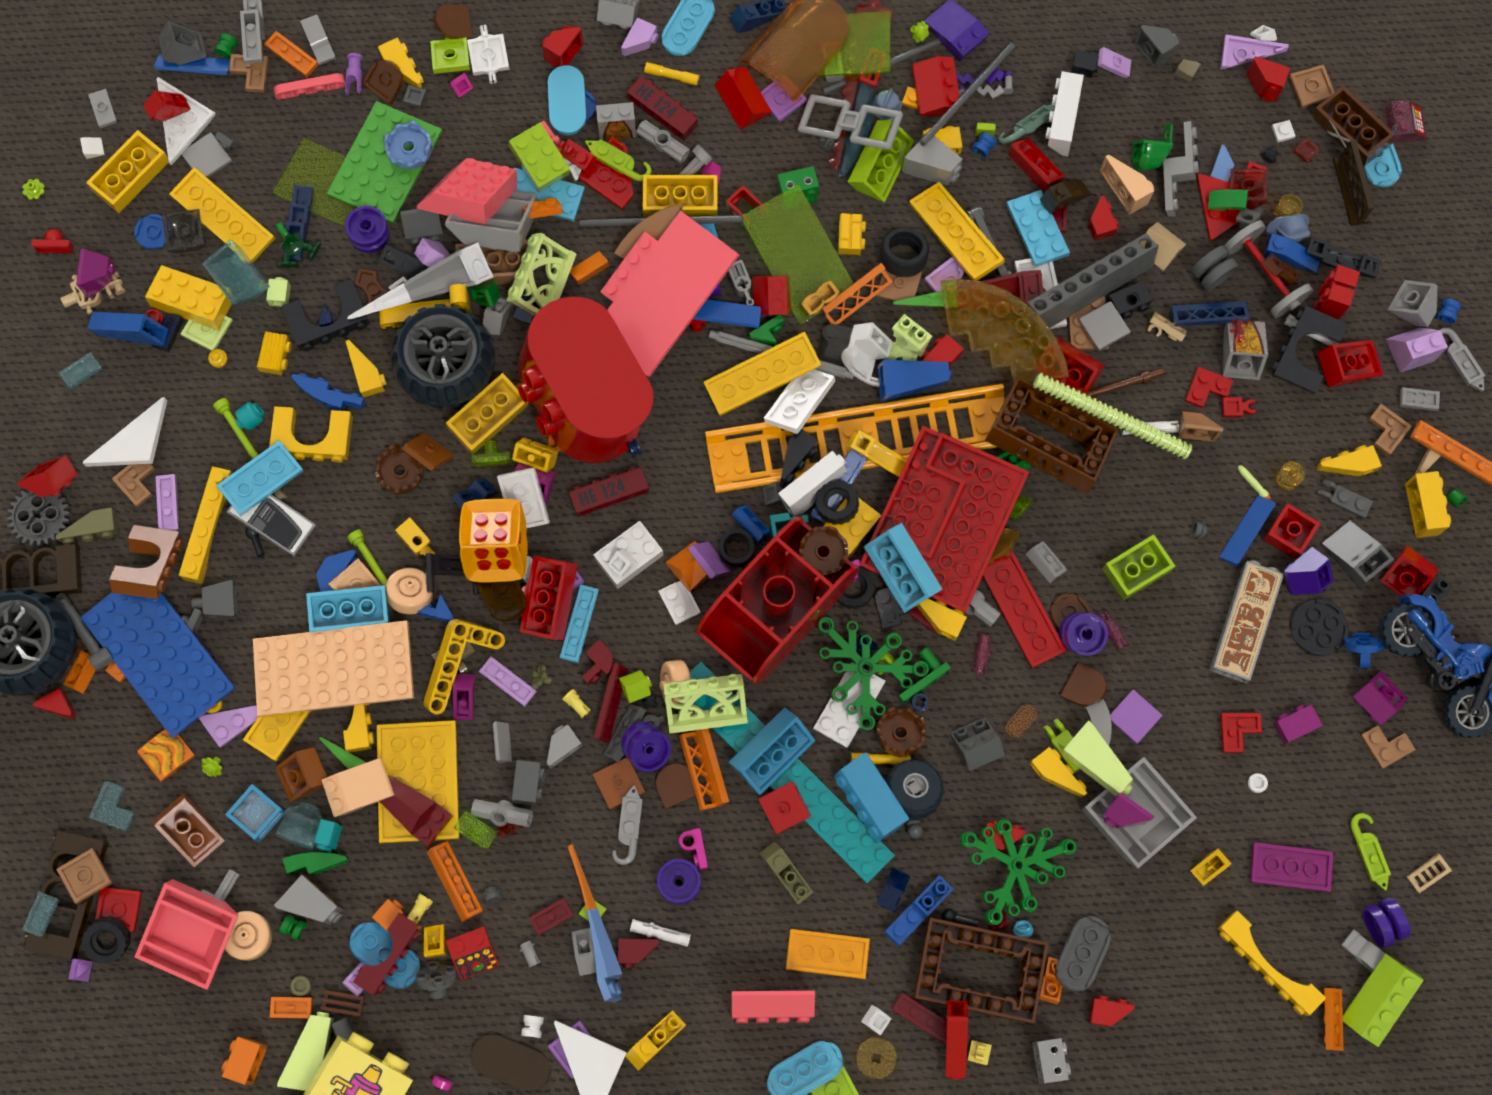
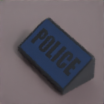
M166 313L161 324L168 328L165 343L163 346L152 345V347L169 353L184 321L183 317L177 314Z

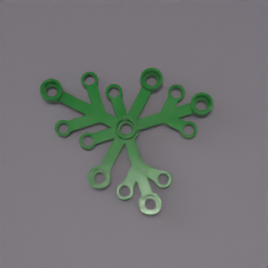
M824 617L817 624L819 632L828 634L842 649L836 650L824 647L819 650V657L822 660H826L829 657L851 658L856 663L847 664L837 661L832 665V670L836 674H840L843 671L856 673L845 684L835 687L831 691V698L834 702H843L848 696L847 692L862 678V694L853 703L846 706V713L854 715L862 705V717L858 720V726L863 731H869L875 725V720L870 715V706L873 708V713L876 716L883 715L886 710L885 706L879 704L870 694V677L875 672L892 673L900 682V687L908 689L912 686V680L903 673H913L916 677L920 678L929 671V667L924 661H918L914 665H903L912 658V653L909 650H903L899 658L892 665L876 664L890 649H896L901 645L902 639L897 633L889 634L885 638V644L871 658L870 644L872 639L869 635H863L859 639V644L862 646L861 658L856 652L858 624L855 621L848 622L845 627L848 632V643L833 629L834 623L832 619ZM822 623H826L828 625V629H823ZM849 624H853L855 630H850ZM867 638L868 644H864L862 639ZM894 639L895 645H891L889 640ZM822 650H826L828 652L827 657H824L822 655ZM903 653H907L909 658L904 659ZM836 664L841 665V671L835 669ZM863 665L868 666V672L863 671ZM921 667L922 673H918L916 668ZM904 680L909 682L908 687L903 685ZM840 692L841 698H837L835 693ZM849 706L855 707L854 713L849 711ZM877 706L882 708V713L876 711ZM863 720L869 722L868 727L863 726Z
M1007 819L998 820L994 825V830L991 827H985L981 830V837L985 840V843L978 840L973 832L962 833L959 841L964 848L975 847L982 851L981 853H972L969 860L973 865H979L983 860L993 857L1006 864L1009 871L1003 888L995 891H986L982 895L985 903H993L997 899L994 909H989L985 913L986 922L990 925L1001 923L1003 919L1002 909L1005 904L1007 907L1006 913L1009 916H1017L1020 913V908L1025 912L1034 911L1037 908V900L1031 896L1025 875L1034 879L1037 884L1047 883L1048 875L1044 872H1037L1027 866L1035 864L1052 873L1053 877L1062 878L1065 875V869L1062 866H1054L1045 861V859L1059 854H1073L1076 850V844L1072 839H1063L1057 847L1042 852L1046 841L1051 839L1053 835L1050 828H1042L1039 831V838L1031 856L1025 858L1029 847L1035 843V837L1032 834H1025L1022 837V844L1017 853L1010 833L1012 824ZM1003 824L1007 825L1006 831L1003 830ZM986 830L990 832L989 837L985 835ZM994 830L998 835L1003 836L1009 856L996 849L993 840ZM1045 830L1048 832L1047 837L1043 834ZM969 836L972 837V842H971V843L968 842V837H969ZM1027 837H1030L1031 842L1029 844L1026 841ZM1068 843L1071 845L1070 850L1067 849ZM975 855L979 858L978 862L974 861ZM1016 862L1020 864L1019 869L1015 866ZM1057 869L1061 871L1059 876L1056 873ZM1040 875L1043 876L1042 882L1039 880ZM1016 878L1023 896L1020 900V908L1014 904L1010 892ZM988 894L991 895V900H990V901L987 900V895H988ZM1029 900L1032 901V907L1028 905ZM1011 907L1015 908L1014 914L1011 913ZM994 913L998 915L997 920L993 918Z

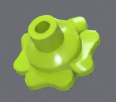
M925 21L918 22L916 26L913 25L910 29L916 43L924 41L929 35V26L925 24Z
M29 179L22 186L24 189L22 193L29 200L33 198L39 199L40 195L45 193L43 190L45 185L40 183L38 179L34 181Z
M209 757L203 758L201 765L203 773L210 777L220 776L222 774V766L219 765L221 759L218 757L213 759Z

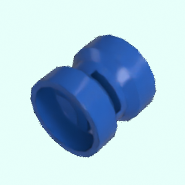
M982 132L978 137V142H975L971 149L975 154L978 150H981L983 152L981 157L986 158L990 153L989 150L995 146L996 140L990 134Z
M1444 299L1441 304L1442 310L1439 311L1437 319L1448 324H1454L1457 320L1456 314L1460 311L1461 304L1454 299Z

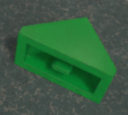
M495 279L468 287L474 303L491 308L500 298Z

